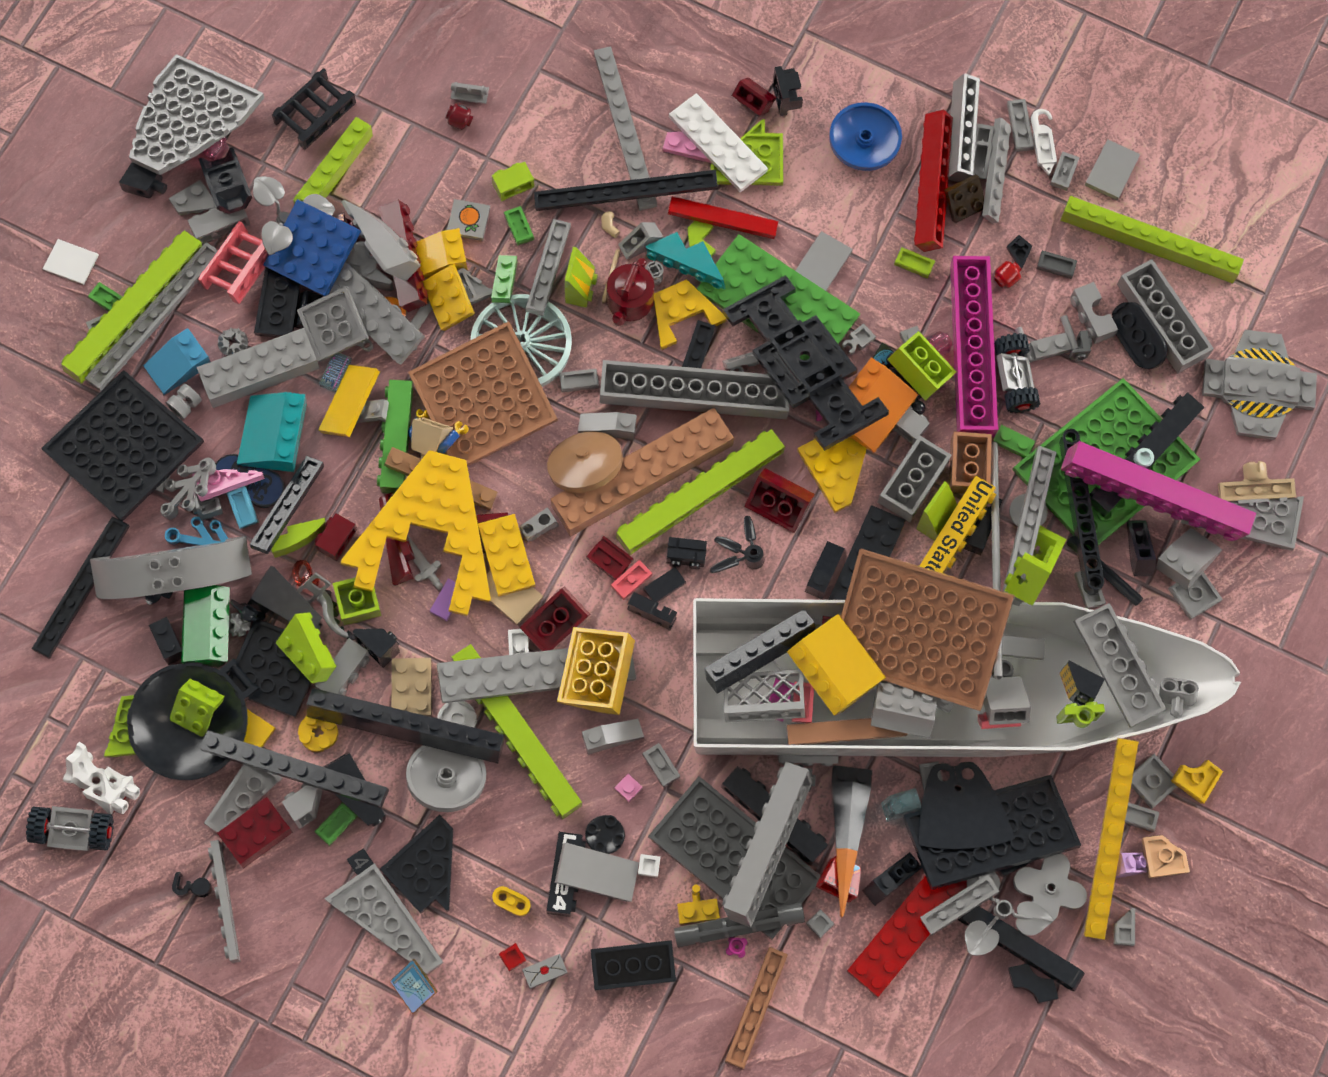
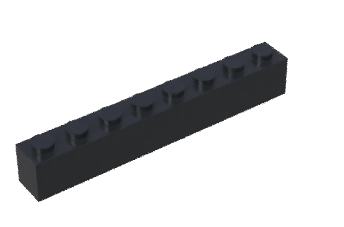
M1188 392L1183 397L1179 395L1173 401L1175 406L1172 409L1167 408L1162 413L1161 417L1163 419L1160 422L1155 421L1149 428L1151 432L1148 435L1144 433L1137 441L1139 445L1136 448L1131 447L1125 454L1127 457L1125 460L1135 463V453L1141 448H1147L1154 454L1153 463L1147 467L1149 469L1204 409V406ZM1097 486L1089 493L1092 507L1103 517L1122 499L1118 495L1119 493L1114 491L1108 492Z

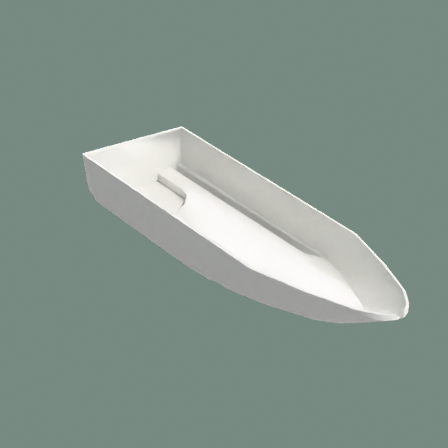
M695 598L693 600L694 748L696 753L700 755L1004 757L1067 752L1115 741L1117 738H1127L1148 733L1206 714L1227 702L1236 693L1241 683L1235 682V677L1239 676L1240 672L1233 661L1207 644L1143 622L1117 616L1120 623L1124 624L1127 628V636L1130 642H1134L1136 645L1139 659L1145 662L1148 676L1154 679L1157 686L1155 689L1158 694L1160 683L1164 678L1191 680L1196 682L1199 687L1196 703L1193 706H1183L1182 716L1174 718L1170 714L1171 704L1163 703L1166 710L1129 728L1104 680L1093 701L1097 702V704H1104L1105 712L1097 721H1092L1085 728H1079L1074 723L1057 724L1056 716L1067 704L1072 703L1068 699L1059 674L1066 663L1070 660L1102 677L1073 622L1094 610L1063 602H1035L1033 606L1022 602L1020 606L1012 604L1003 635L1045 639L1044 659L1036 660L1002 656V660L1009 661L1014 669L1012 677L1021 676L1031 706L1029 723H1021V726L981 729L978 724L977 714L986 712L984 704L981 711L954 703L950 713L936 707L935 722L930 738L908 734L904 737L788 745L786 725L802 723L791 722L792 719H784L783 722L779 720L725 722L724 690L718 694L713 690L706 680L704 668L803 609L814 620L817 629L822 625V616L834 617L839 614L841 617L845 600ZM785 653L755 672L799 670L789 654ZM803 675V682L809 683V681ZM790 676L786 681L798 682L799 676ZM776 677L770 678L767 683L773 687ZM750 679L747 682L753 689L760 683L757 679ZM737 682L731 685L730 687L734 690L740 684V682ZM763 685L757 692L764 697L770 689ZM743 686L737 693L744 698L750 690ZM877 686L844 712L835 716L814 689L812 723L872 718ZM793 693L790 697L791 702H793ZM754 694L747 701L751 704H757L761 699ZM733 696L728 701L729 706L737 705L741 700Z

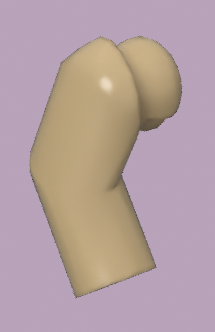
M610 211L605 212L601 217L602 229L616 238L620 231L613 226L614 214Z

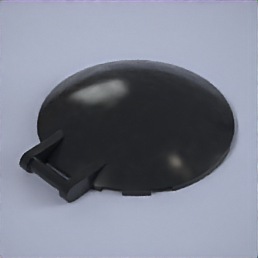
M232 659L219 670L196 662L169 665L152 674L138 688L128 710V735L135 754L149 769L166 778L189 781L210 776L221 770L231 761L201 751L199 748L205 735L199 736L172 722L170 715L179 689L189 679H192L225 696L221 705L212 715L208 731L244 741L248 725L245 701L258 692L260 688L257 684H253L241 670L236 659ZM230 671H233L247 688L246 691L242 692L227 675Z

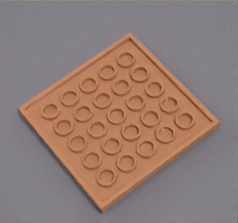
M509 321L408 372L431 420L453 427L454 431L456 430L455 423L458 421L463 423L461 428L464 425L468 426V432L464 435L459 434L460 437L446 451L449 456L466 460L467 466L558 421Z

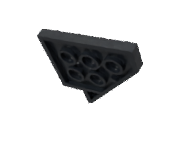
M440 814L380 868L383 874L420 914L434 901H437L446 912L450 911L454 830Z

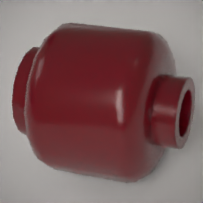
M455 103L453 106L450 105L445 117L448 119L447 123L450 126L463 130L466 125L470 126L473 120L471 109L459 103Z

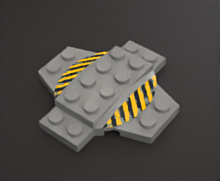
M1244 330L1235 353L1226 358L1225 361L1206 359L1204 361L1202 396L1221 398L1224 403L1231 407V416L1237 435L1275 440L1287 413L1291 412L1294 408L1315 409L1317 373L1300 371L1301 368H1297L1289 360L1282 334Z

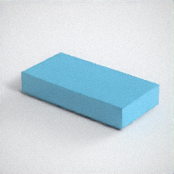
M245 486L227 493L239 529L259 523Z

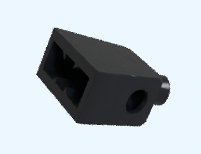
M133 162L119 181L123 191L148 199L152 197L155 191L164 194L167 190V184L161 182L163 179L162 175Z

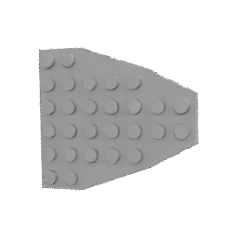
M176 54L153 82L154 89L152 93H149L148 104L143 107L136 125L137 134L136 138H133V148L130 151L129 158L131 162L162 175L199 155L244 124L265 98L264 94Z

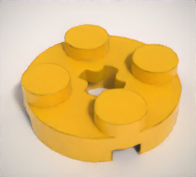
M307 715L301 721L298 728L300 742L306 749L312 752H323L332 747L338 739L339 731L336 724L310 718ZM317 728H321V731H323L324 733L323 735L320 734L318 737H315V733L313 731Z

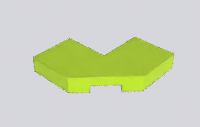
M694 221L687 230L689 247L703 241L712 257L716 253V249L703 239L713 230V225Z

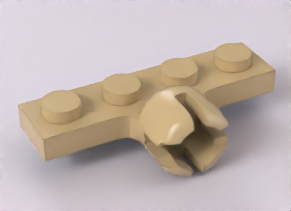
M1258 461V463L1248 462L1243 465V481L1218 483L1219 498L1228 502L1296 497L1294 478L1269 479L1267 477L1266 463Z

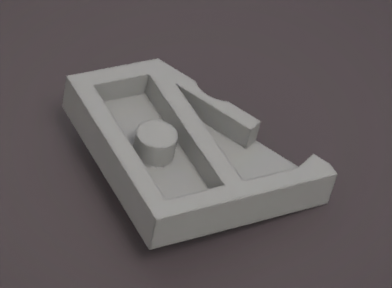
M201 180L169 198L170 203L179 215L203 213V210H210L216 207L212 196Z
M464 268L457 270L471 305L492 296L493 289L486 287L482 284L481 280L473 277L469 271Z

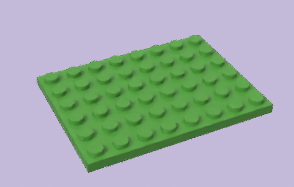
M1124 378L1040 445L1056 452L1045 500L1046 507L1073 536L1075 535L1064 471L1061 470L1063 463L1059 441L1064 431L1075 429L1080 435L1081 442L1126 459L1125 454L1131 447L1136 448L1139 445L1137 441L1144 433L1148 435L1151 432L1149 430L1151 425L1155 421L1160 422L1162 420ZM1178 436L1149 470L1178 480L1196 465L1200 458ZM1066 437L1068 442H1073L1070 437ZM1036 449L1012 469L1027 486ZM1088 484L1089 493H1090L1096 486H1097L1098 488H1100L1101 486H1099V485H1097V484H1093V485ZM1074 491L1076 495L1083 496L1080 491ZM1122 498L1105 517L1092 507L1098 545L1145 506L1137 504L1134 499ZM1077 509L1080 514H1086L1083 509ZM1080 527L1083 532H1089L1086 527ZM1085 544V546L1091 551V547Z

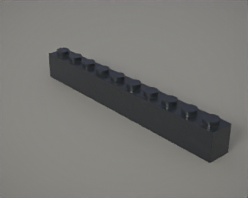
M312 688L306 704L307 717L497 764L503 750L504 735L315 688Z

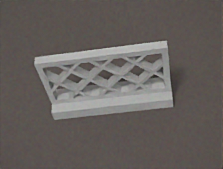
M800 669L753 672L743 678L744 680L738 681L740 684L734 690L731 687L724 690L725 722L805 718L803 673ZM790 676H799V681L794 686L786 681ZM772 677L780 680L774 687L767 683ZM750 679L760 681L754 689L747 684ZM783 683L790 688L785 695L777 691ZM763 685L770 689L764 697L757 692ZM743 686L750 690L744 698L737 693ZM795 692L800 696V701L791 702L787 698ZM773 693L781 698L777 703H771L767 699ZM754 694L761 699L757 704H751L747 700ZM733 696L741 700L737 705L729 706L728 701Z

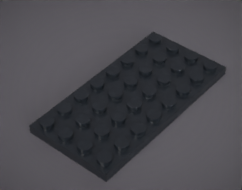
M1052 775L994 790L1015 836V839L1004 843L968 849H941L919 845L921 811L904 815V823L931 890L1080 848V840Z

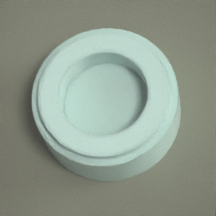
M1147 448L1139 449L1134 455L1135 464L1145 468L1149 467L1154 461L1153 452Z

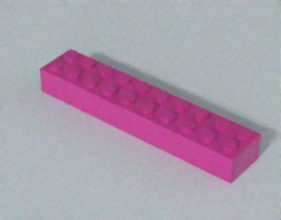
M953 256L950 264L954 369L956 371L954 376L957 432L992 434V438H994L998 431L990 256Z
M1080 441L1067 450L1061 470L1070 477L1082 478L1087 484H1097L1101 486L1102 490L1114 491L1125 499H1134L1137 504L1151 506L1156 512L1171 514L1172 518L1188 521V524L1194 527H1203L1208 533H1218L1228 541H1235L1249 535L1256 513Z

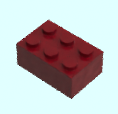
M267 797L217 832L243 869L293 833Z

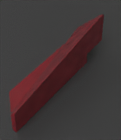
M393 492L379 498L380 510L394 495ZM408 535L406 542L386 537L392 584L396 586L414 579L408 561L415 559Z

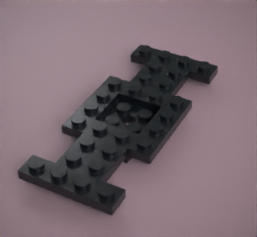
M785 275L724 308L723 314L732 326L749 318L766 343L753 349V355L793 409L808 400L811 401L828 424L814 433L815 439L825 451L889 415V410L879 397L863 406L844 382V380L857 373V368L816 315L804 322L796 319L783 301L784 298L796 292V288ZM808 355L810 358L808 360H801L800 356Z

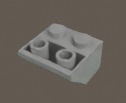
M303 784L301 786L302 789L296 793L293 791L284 797L285 800L282 803L299 829L317 818L322 789Z

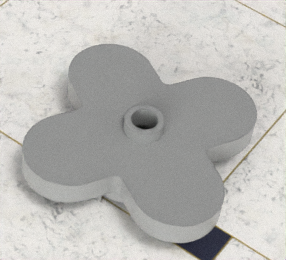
M1062 853L1044 858L1040 870L1025 867L1020 869L1013 878L1015 889L1020 894L1031 897L1032 902L1044 908L1053 921L1057 918L1060 907L1075 910L1083 906L1087 899V892L1083 885L1068 879L1070 862ZM1048 885H1051L1054 891H1049Z

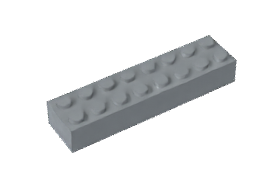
M785 762L784 767H780L778 771V781L770 790V800L763 806L761 821H757L755 825V835L747 843L746 856L741 858L738 865L740 870L737 876H733L730 887H732L731 891L725 895L722 903L729 920L750 928L812 785L809 770L789 762Z

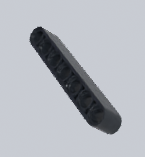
M978 906L957 920L966 926L974 921H983L988 926L995 916ZM1001 919L996 921L991 929L999 934L998 946L1028 963L1065 988L1076 991L1085 975L1081 969L1030 937L1022 934Z

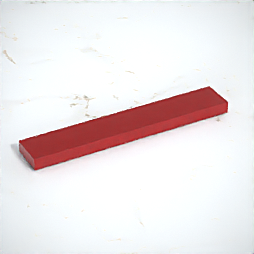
M674 196L671 197L668 215L770 239H775L778 221Z

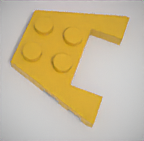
M687 279L654 293V306L661 350L677 344L670 326L703 312L709 324L715 326L727 322L724 314Z

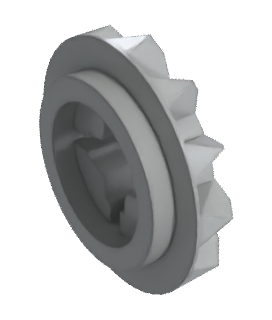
M230 327L226 331L223 330V333L218 336L217 344L220 351L229 356L245 350L248 346V338L245 332L239 328L233 329ZM235 337V340H236V342H238V343H233V344L230 346V343H229L228 340H232V339Z

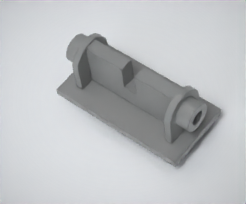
M453 82L451 84L452 93L450 99L486 104L489 87Z

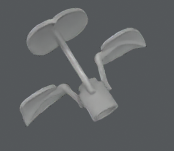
M262 176L256 177L253 181V196L263 206H271L274 202L276 203V214L278 215L276 221H269L262 228L264 248L269 255H272L287 248L292 242L293 235L288 227L283 226L289 213L280 211L278 200L283 198L285 194L282 184L276 179ZM311 194L303 200L304 203L331 216L335 212V207L321 195Z
M995 872L986 874L990 876L999 890L1000 879ZM986 875L968 879L967 887ZM992 897L989 900L996 903L993 909L995 918L988 926L983 921H974L968 925L965 930L967 951L970 955L975 956L984 955L992 951L999 942V934L991 928L998 919H1005L1010 914L1017 918V929L1022 934L1028 936L1040 933L1053 922V919L1044 908L1036 903L1029 901L1020 903L1017 906L1016 914L1010 902L1006 900L1000 901Z

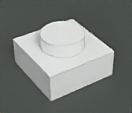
M641 854L638 875L658 878L660 857Z

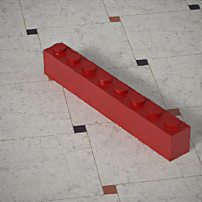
M944 109L925 114L923 123L924 132L922 154L920 157L921 169L919 171L920 182L914 245L923 252L943 248L947 201L944 190L948 188L953 117Z

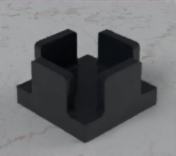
M782 66L775 67L772 87L774 95L777 97L776 103L780 116H785L789 110L802 108L803 98L798 97L796 90L801 89V82L795 68L783 70Z

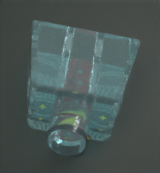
M916 788L890 795L881 802L887 822L903 818L906 814L921 811L922 808Z

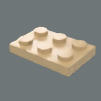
M431 658L392 659V708L431 717Z

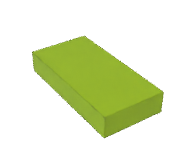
M901 247L894 265L928 279L935 260Z

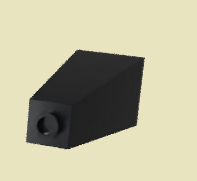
M270 566L247 605L286 625L289 624L295 614L310 612L315 629L320 630L322 617L275 567Z
M349 752L323 766L324 768L365 780ZM335 794L368 826L372 824L374 827L384 821L382 817L386 815L381 808Z

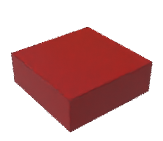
M516 943L499 953L509 972L527 961Z

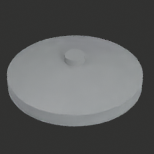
M423 745L414 752L408 762L406 769L407 787L413 798L428 809L438 812L459 811L473 804L482 794L486 783V767L481 759Z

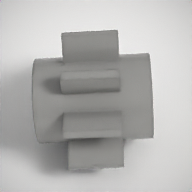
M238 612L230 614L229 633H232V636L238 635V637L246 635V630H250L251 622L242 619L241 614Z

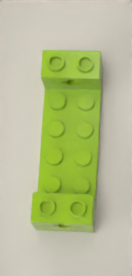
M1040 525L1035 547L1038 545L1040 549L1036 550L1034 547L1033 556L1026 552L1022 558L1018 556L1013 565L1016 570L1013 574H1008L1004 582L1007 585L1004 591L1015 595L1014 597L1033 606L1054 568L1066 539ZM1022 574H1025V575H1026V577H1025L1024 579L1021 578V575H1022Z

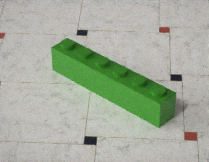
M389 380V386L385 387V397L388 398L389 405L386 422L382 421L384 439L380 441V451H383V456L379 457L378 466L381 468V475L377 476V486H380L381 493L393 492L394 494L406 480L405 474L384 466L392 447L408 453V430L411 421L413 384L412 381Z

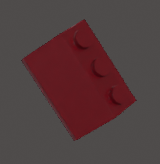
M764 468L759 474L744 507L795 533L815 494Z

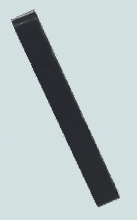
M1075 429L1064 431L1059 441L1062 463L1067 450L1077 442H1081L1080 435ZM1066 437H1070L1073 442H1068ZM1064 472L1083 588L1087 594L1096 595L1104 585V576L1088 484L1082 478L1070 477ZM1074 491H1080L1083 496L1076 495ZM1077 509H1083L1086 514H1080ZM1080 527H1086L1089 532H1083ZM1083 545H1089L1092 550H1086ZM1086 563H1092L1095 569L1088 568ZM1090 581L1096 582L1098 587H1092Z

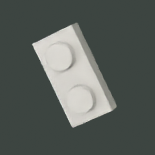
M521 629L508 630L509 655L529 653L528 636Z

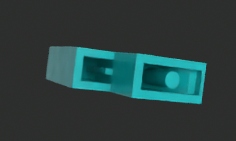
M675 232L645 246L648 259L659 261L668 268L673 267L684 275L694 276L700 282H708L717 289H725L724 280L703 241L686 249L678 232Z

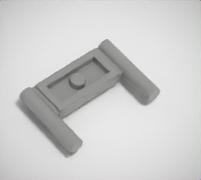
M1067 315L1060 317L1065 333L1029 343L1030 352L1024 356L1028 357L1029 363L1068 353L1072 349H1079ZM1022 327L1015 329L1016 334H1024Z

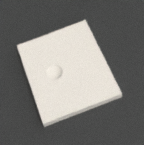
M58 239L43 270L84 285L99 254Z

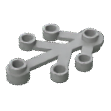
M205 458L200 461L199 465L187 467L182 464L178 467L177 474L183 478L189 474L195 473V475L184 480L174 481L173 479H168L165 482L164 487L170 492L180 488L182 490L170 503H164L161 506L162 516L168 520L174 519L178 514L177 505L186 495L187 498L182 502V507L187 511L194 509L195 494L201 497L207 494L208 478L216 471V464L213 459Z

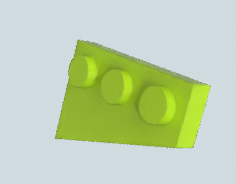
M134 695L121 696L114 727L110 733L108 747L104 753L105 758L136 755L129 741L127 725L128 710Z

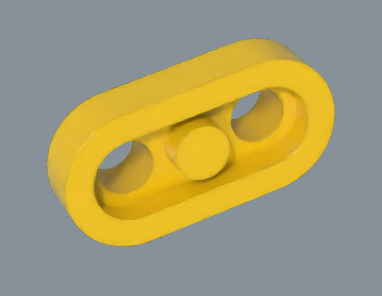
M505 886L496 888L492 894V899L496 906L516 916H525L530 911L531 904L529 899ZM502 894L507 897L504 901L499 900V896ZM523 903L524 909H517V905Z

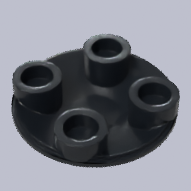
M602 815L589 822L585 831V839L592 850L612 854L623 845L625 831L616 817L613 815Z

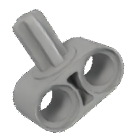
M1164 678L1160 683L1159 696L1163 703L1171 704L1170 714L1174 718L1182 716L1183 706H1193L1196 703L1199 687L1196 682L1191 680Z

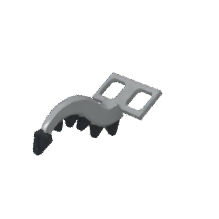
M315 572L296 591L309 604L317 598L316 601L322 605L323 616L328 626L336 634L347 638V640L348 638L355 640L353 633L349 630L345 632L343 626H338L340 621L334 618L338 617V613L334 610L337 603L331 600L332 592L326 590L331 583ZM315 578H319L325 585L319 588L312 581ZM303 589H308L314 595L308 599L300 592Z

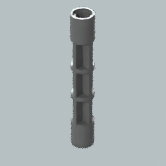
M796 903L758 911L751 928L729 920L726 917L674 928L677 947L680 948L695 945L696 942L705 943L780 928L785 924L790 926L805 923L802 904Z

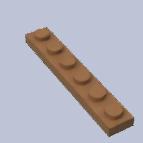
M392 447L384 466L409 476L422 459ZM470 480L474 504L490 511L498 492Z

